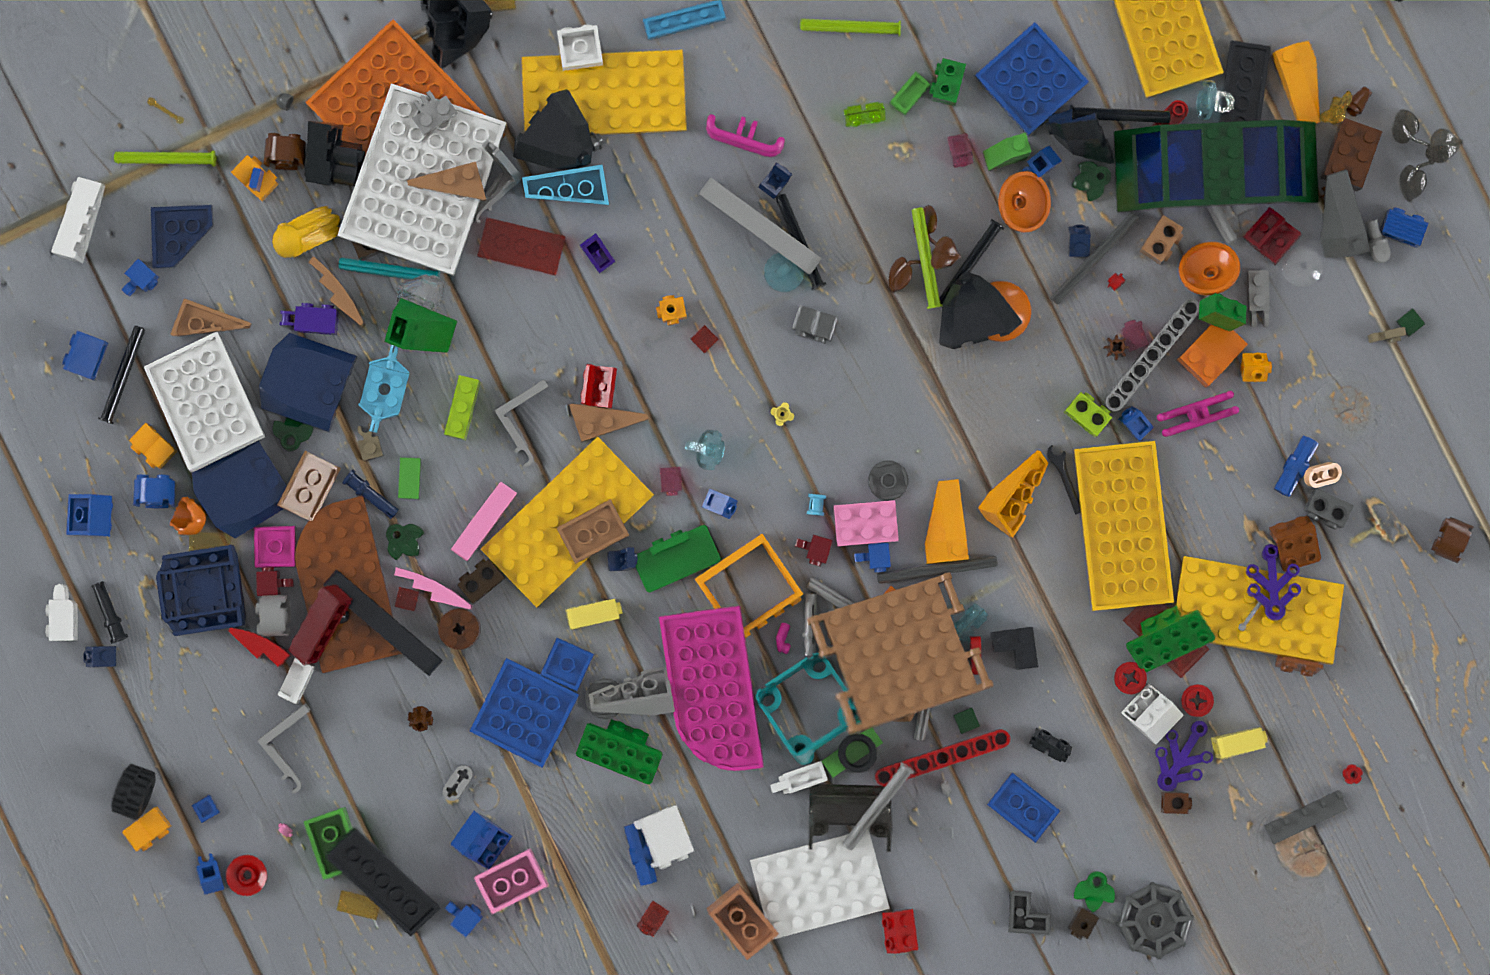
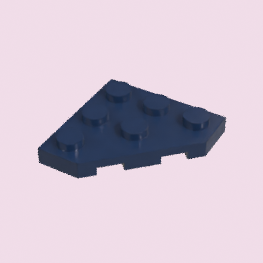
M212 205L151 207L152 266L154 269L175 268L213 227Z

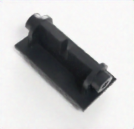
M1036 728L1034 737L1032 736L1029 741L1032 748L1042 753H1045L1046 749L1050 748L1048 756L1059 762H1066L1068 756L1071 755L1072 746L1067 741L1053 737L1050 732L1044 729Z

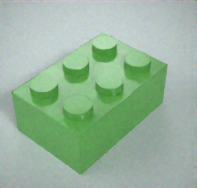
M346 807L304 821L323 880L342 874L325 858V854L353 828Z

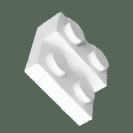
M587 24L579 28L565 27L557 31L563 71L603 65L597 25Z

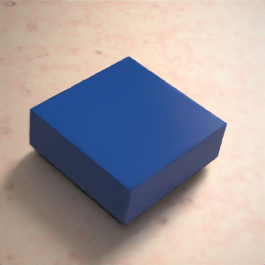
M255 167L252 171L249 187L253 191L260 192L264 171Z
M211 795L191 805L201 823L220 813Z

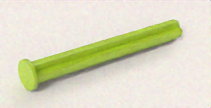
M801 19L800 29L802 31L898 34V37H900L901 20L898 23Z
M212 150L211 153L115 152L114 162L129 164H212V167H215L216 152L215 150Z
M922 207L912 209V216L929 306L927 309L941 307L943 304H940L935 271L931 265L932 254L924 209Z

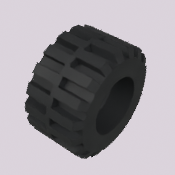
M134 764L127 766L118 781L112 798V812L137 820L145 811L152 795L156 781L155 772Z

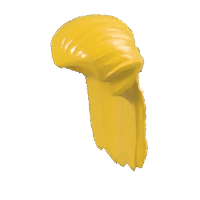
M321 206L308 211L288 223H281L277 226L272 238L273 248L283 258H295L337 237L340 229L338 225L341 219L337 214H331L332 209L328 208V206Z

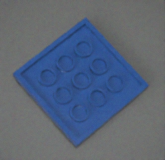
M1036 22L974 76L1028 136L1089 83Z
M506 658L470 732L543 768L580 694Z

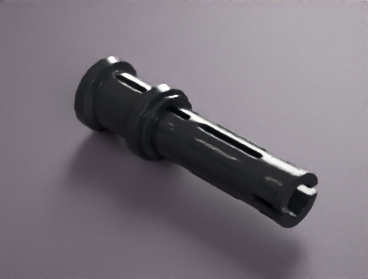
M104 581L100 582V584L98 582L91 587L105 619L104 627L108 629L111 637L110 643H117L128 638L121 625L122 619L119 616L117 617Z

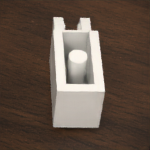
M60 583L55 585L53 589V600H49V604H46V616H49V625H46V636L49 637V641H78V604L74 600H69V587Z

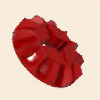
M1126 662L1116 669L1114 681L1116 687L1121 692L1136 694L1145 687L1147 675L1145 670L1140 669L1137 663ZM1134 672L1133 678L1138 683L1129 682V684L1125 685L1127 678L1123 673L1130 675Z
M1191 685L1183 691L1181 698L1182 708L1191 716L1202 717L1208 714L1213 707V694L1204 685ZM1198 692L1199 698L1206 700V702L1199 703L1196 710L1195 703L1189 701V699L1195 698Z

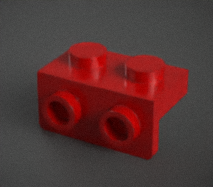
M586 364V369L583 373L584 384L581 391V404L612 409L617 368Z
M913 909L883 912L882 926L884 928V944L887 953L899 954L918 950Z

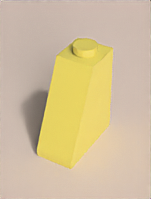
M616 599L566 609L571 630L620 619L619 614H623L621 603H616Z
M1261 727L1211 737L1215 758L1223 759L1266 748L1265 743L1268 742L1265 730L1262 731Z

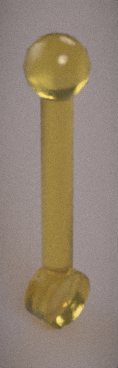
M149 98L147 100V103L150 106H155L161 111L171 116L172 118L176 119V122L178 124H182L184 122V118L182 116H177L171 111L161 106L160 104L156 103V100L154 98Z

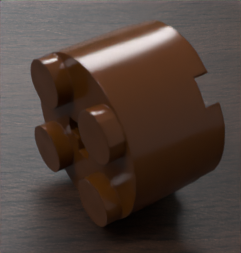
M269 133L268 138L265 139L264 165L270 168V164L275 165V169L286 171L298 170V166H301L303 169L305 167L306 142L301 139L299 134L280 136L278 133Z
M1451 516L1450 518H1445L1439 529V532H1442L1441 537L1438 536L1435 539L1431 550L1435 551V555L1458 564L1461 559L1459 558L1460 553H1464L1472 534L1470 531L1474 526Z
M453 609L445 613L440 619L438 633L440 639L447 647L463 650L470 648L477 642L481 633V624L476 615L471 611ZM457 624L465 627L461 635L459 632H455Z

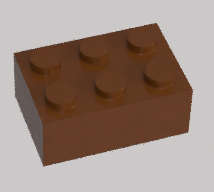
M1343 118L1339 122L1320 178L1326 180L1327 175L1347 170L1353 190L1357 192L1361 190L1383 131Z

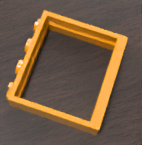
M760 534L695 578V581L714 609L721 608L705 582L761 544L763 545L794 591V594L743 627L745 638L751 635L750 630L754 627H757L759 630L768 624L766 619L772 615L776 618L784 613L785 610L783 608L788 604L793 607L802 601L800 598L803 595L802 591L763 534Z

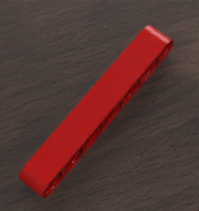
M997 729L881 767L875 772V781L880 786H886L898 771L901 762L914 770V774L911 773L907 778L910 779L1004 748L1010 743V735L1005 730ZM998 733H1003L1006 737L1003 744H997L995 741V736ZM979 739H983L986 742V748L982 751L976 748V742ZM963 745L967 749V754L964 757H959L956 754V749ZM940 752H945L948 759L945 763L941 764L937 761V755ZM922 758L928 761V767L924 770H920L917 766L918 761ZM882 771H886L890 775L889 780L885 783L880 782L878 779Z

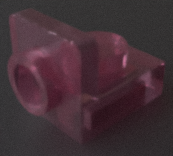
M967 133L947 137L953 167H965L972 164L973 153Z
M1134 319L1124 323L1125 327L1120 330L1123 338H1126L1125 343L1129 346V353L1149 345L1142 328V321L1136 322Z
M680 467L660 468L662 493H666V496L678 495V492L682 491Z

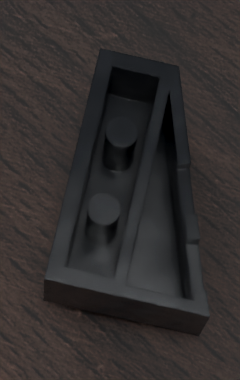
M308 121L307 159L304 170L306 182L328 186L335 185L332 180L334 145L342 139L343 125L323 121Z

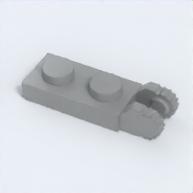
M1269 270L1247 271L1250 326L1256 327V312H1262L1263 327H1268V311H1270Z

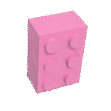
M895 500L833 506L837 547L899 541Z
M531 848L474 877L492 914L549 885Z

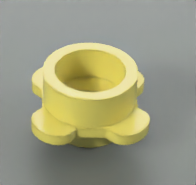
M783 402L777 408L773 407L771 409V415L775 417L778 426H782L784 422L794 419V414L790 412L789 404Z

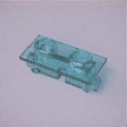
M976 603L966 610L959 621L954 623L961 644L965 643L975 633L970 628L972 625L978 629L987 620L988 614Z

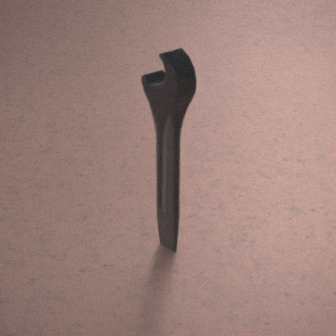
M1051 445L1047 450V458L1053 463L1061 476L1075 515L1081 513L1080 503L1066 468V452L1063 451L1059 456L1052 453L1053 445Z

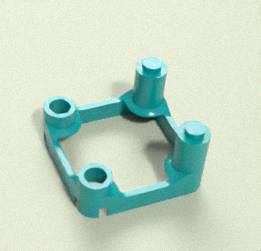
M814 653L809 659L806 657L766 683L765 688L762 690L760 688L756 693V699L761 709L795 761L801 765L810 764L814 759V752L847 731L848 728L840 706L837 717L841 725L813 743L805 735H795L787 740L770 715L778 709L782 700L781 693L776 686L802 669L814 679H823L832 674L844 692L848 691L827 658H821L819 653ZM823 662L826 664L823 672L814 671L817 663ZM773 696L775 698L774 703L771 706L763 705L765 697ZM849 698L848 704L856 724H861L852 698Z

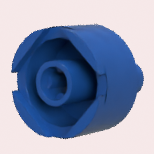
M137 475V479L134 480L133 505L140 507V503L146 504L145 508L152 509L169 508V505L175 507L176 482L169 478V475H157V478H149V475Z

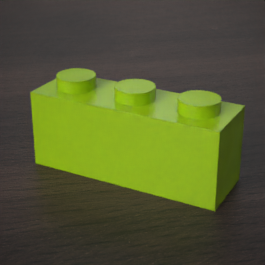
M459 375L444 435L466 441L481 383L479 380Z

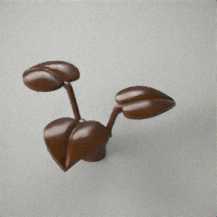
M931 205L925 206L923 209L929 241L935 245L931 252V265L937 270L950 267L961 258V255L950 237L944 236L937 242L930 237V234L937 227V215ZM900 257L893 263L889 272V286L893 293L908 285L912 278L911 265L921 264L920 260H910L907 262L905 257Z

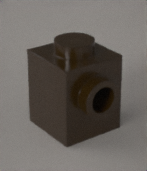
M1079 906L1068 926L1072 930L1070 934L1080 940L1082 937L1088 939L1099 917Z

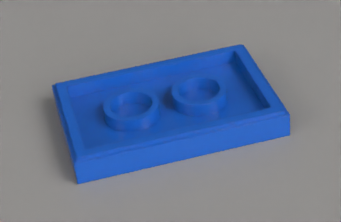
M1014 773L1009 775L987 803L989 807L1035 843L1060 812L1057 807Z

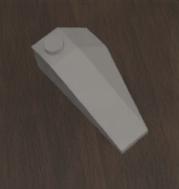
M666 666L642 671L638 677L633 679L628 677L623 679L624 683L616 686L609 685L589 694L591 712L659 715L675 712Z

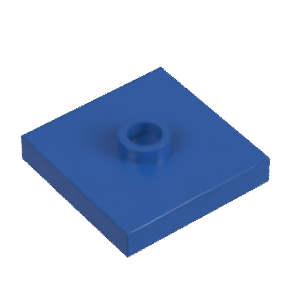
M556 638L540 675L578 691L594 654L560 638Z

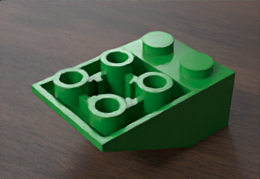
M401 298L392 312L384 342L405 350L448 353L457 320Z

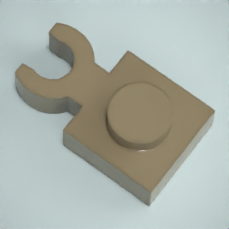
M1405 327L1368 335L1369 343L1389 340V343L1401 341V337L1406 335Z
M358 426V433L364 439L358 441L363 461L383 456L379 436L372 437L373 432L368 431L364 433L362 427Z

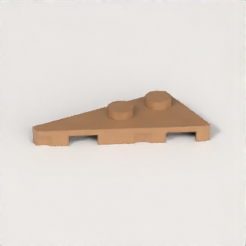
M476 161L407 180L408 186L418 189H428L439 193L454 194L460 197L486 201Z
M184 298L170 335L176 337L216 331L248 329L252 323Z
M569 404L581 442L649 420L648 415L643 413Z

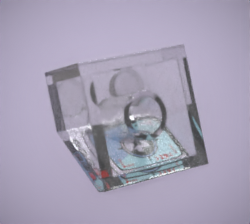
M425 274L399 283L397 286V302L403 298L437 312L444 297V282L435 275L429 276Z

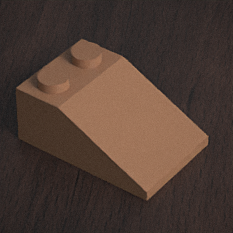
M739 883L735 884L707 908L711 918L747 960L779 935L778 931Z

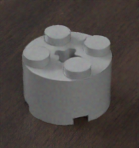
M263 595L259 598V603H256V615H260V622L257 623L258 635H289L290 628H286L288 622H291L290 601L287 600L288 595Z

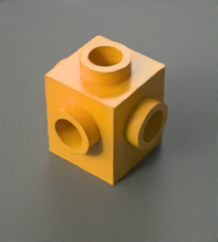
M674 295L662 297L663 300L659 301L660 306L656 307L658 319L662 318L663 323H667V325L679 324V320L687 319L683 297L675 298ZM673 308L674 312L669 313L667 310Z
M1242 353L1240 366L1242 381L1267 382L1268 373L1272 372V362L1268 361L1267 353Z

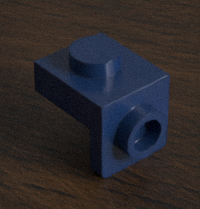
M776 163L758 188L775 199L787 185L792 173L786 167Z
M1082 224L1070 226L1068 230L1069 257H1089L1091 238L1089 227Z
M634 547L607 552L609 571H629L636 568L638 557Z
M116 646L86 647V651L83 653V661L86 663V667H116Z

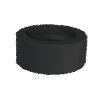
M852 734L842 740L838 749V757L841 764L847 770L861 773L874 765L877 759V749L869 737L863 734ZM861 741L869 748V758L862 765H853L846 758V748L852 742Z

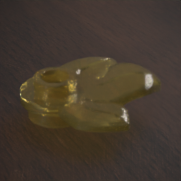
M1348 90L1342 98L1333 97L1329 110L1320 114V120L1323 123L1330 122L1333 125L1341 123L1345 119L1346 109L1351 103L1352 93Z

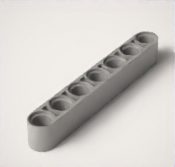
M711 177L699 194L809 275L821 261V257Z
M1188 299L1180 305L1107 395L1103 405L1111 413L1119 411L1199 314V302L1197 300ZM1186 304L1194 306L1195 312L1193 314L1186 312ZM1173 320L1181 321L1182 328L1180 330L1173 327ZM1161 335H1166L1169 338L1168 345L1161 344ZM1148 351L1156 353L1157 359L1155 361L1147 358ZM1136 366L1143 368L1144 375L1142 377L1136 376L1134 372ZM1123 382L1130 383V392H1124L1122 390L1121 386ZM1110 398L1118 400L1119 405L1117 408H1112L1109 405Z

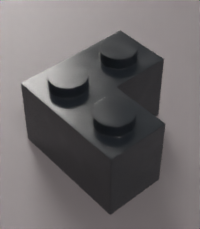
M1033 627L990 632L993 652L1013 650L1016 670L1038 667Z

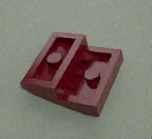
M1269 207L1243 238L1266 259L1276 265L1302 234L1286 222L1282 215Z

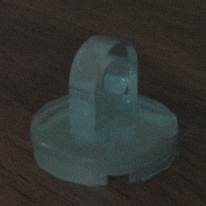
M1205 80L1202 82L1201 86H1204V88L1198 92L1196 111L1197 114H1200L1198 116L1200 120L1208 121L1213 112L1226 113L1234 107L1233 96L1228 92L1216 91L1215 81ZM1221 97H1225L1228 100L1226 108L1221 107L1219 104Z
M777 253L767 260L764 267V277L767 284L773 290L790 292L801 284L804 270L782 254Z
M706 430L699 438L698 443L686 441L685 449L696 452L699 467L704 470H714L715 465H719L722 461L725 444L724 441H721L723 436L719 431Z

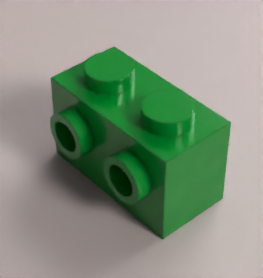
M945 58L942 59L941 63H937L934 73L938 75L936 83L932 82L929 94L933 95L932 101L955 106L966 64Z
M1215 293L1199 301V320L1230 332L1246 324L1247 306L1239 303L1237 300Z

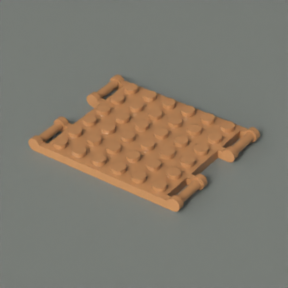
M950 572L806 619L815 635L820 649V657L824 658L835 654L849 691L838 693L835 695V698L841 705L848 724L847 730L849 735L994 686L992 680H989L980 657V648L964 652L951 616L965 611L963 604L959 602L951 581L952 576ZM944 583L953 606L952 608H947L938 584ZM821 622L824 623L832 645L830 648L827 647L819 626ZM973 658L982 682L981 684H976L967 659ZM852 698L861 724H856L847 699Z

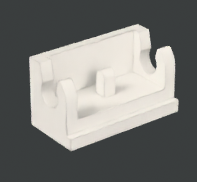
M295 657L278 692V696L294 704H299L315 670V666L311 664L303 665Z

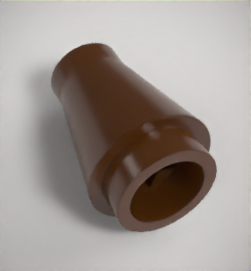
M1362 87L1345 101L1344 110L1353 117L1360 115L1372 92L1367 87Z

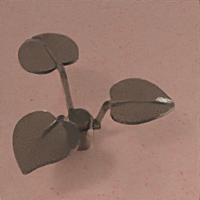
M1401 109L1397 112L1392 126L1394 139L1398 143L1406 144L1411 138L1412 141L1428 147L1425 155L1429 161L1418 164L1416 168L1413 165H1407L1400 174L1399 186L1401 193L1408 202H1412L1422 194L1427 184L1426 174L1420 168L1434 165L1435 162H1446L1457 152L1463 141L1451 131L1443 128L1433 133L1430 144L1415 138L1414 135L1420 128L1419 121L1411 111Z

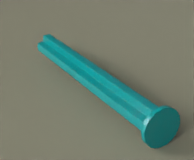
M340 258L338 262L340 270L416 280V278L420 277V280L423 279V282L435 283L436 286L440 277V271L438 270L431 271L348 258Z

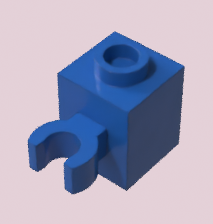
M1049 145L1027 161L1029 165L1024 167L1022 171L1030 170L1038 177H1041L1057 166L1062 160Z
M137 259L124 273L131 281L121 290L129 297L138 287L145 292L148 289L151 291L158 284L157 280L160 277L143 261Z
M889 543L868 544V553L854 554L855 562L869 561V568L874 569V573L887 572L886 568L891 567Z
M212 853L209 854L210 859L207 862H203L201 856H199V865L196 866L204 895L224 890L221 872Z
M451 901L445 907L448 912L456 917L450 925L465 937L469 935L483 918L481 915L482 911L474 904L471 906L467 904L461 910Z

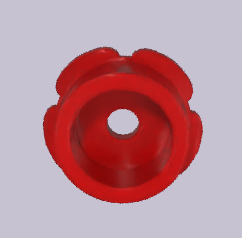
M1117 273L1113 274L1108 279L1110 283L1108 288L1111 287L1113 291H1116L1126 281L1122 276L1123 273L1119 275Z
M1351 764L1343 770L1342 775L1346 783L1358 784L1362 780L1363 772L1360 767Z

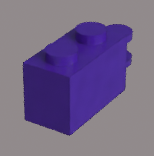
M301 303V306H296L295 311H280V314H282L280 326L294 327V331L298 333L337 335L339 311L334 309L333 305H322L321 308H316L314 304ZM290 315L295 316L294 323L290 322Z

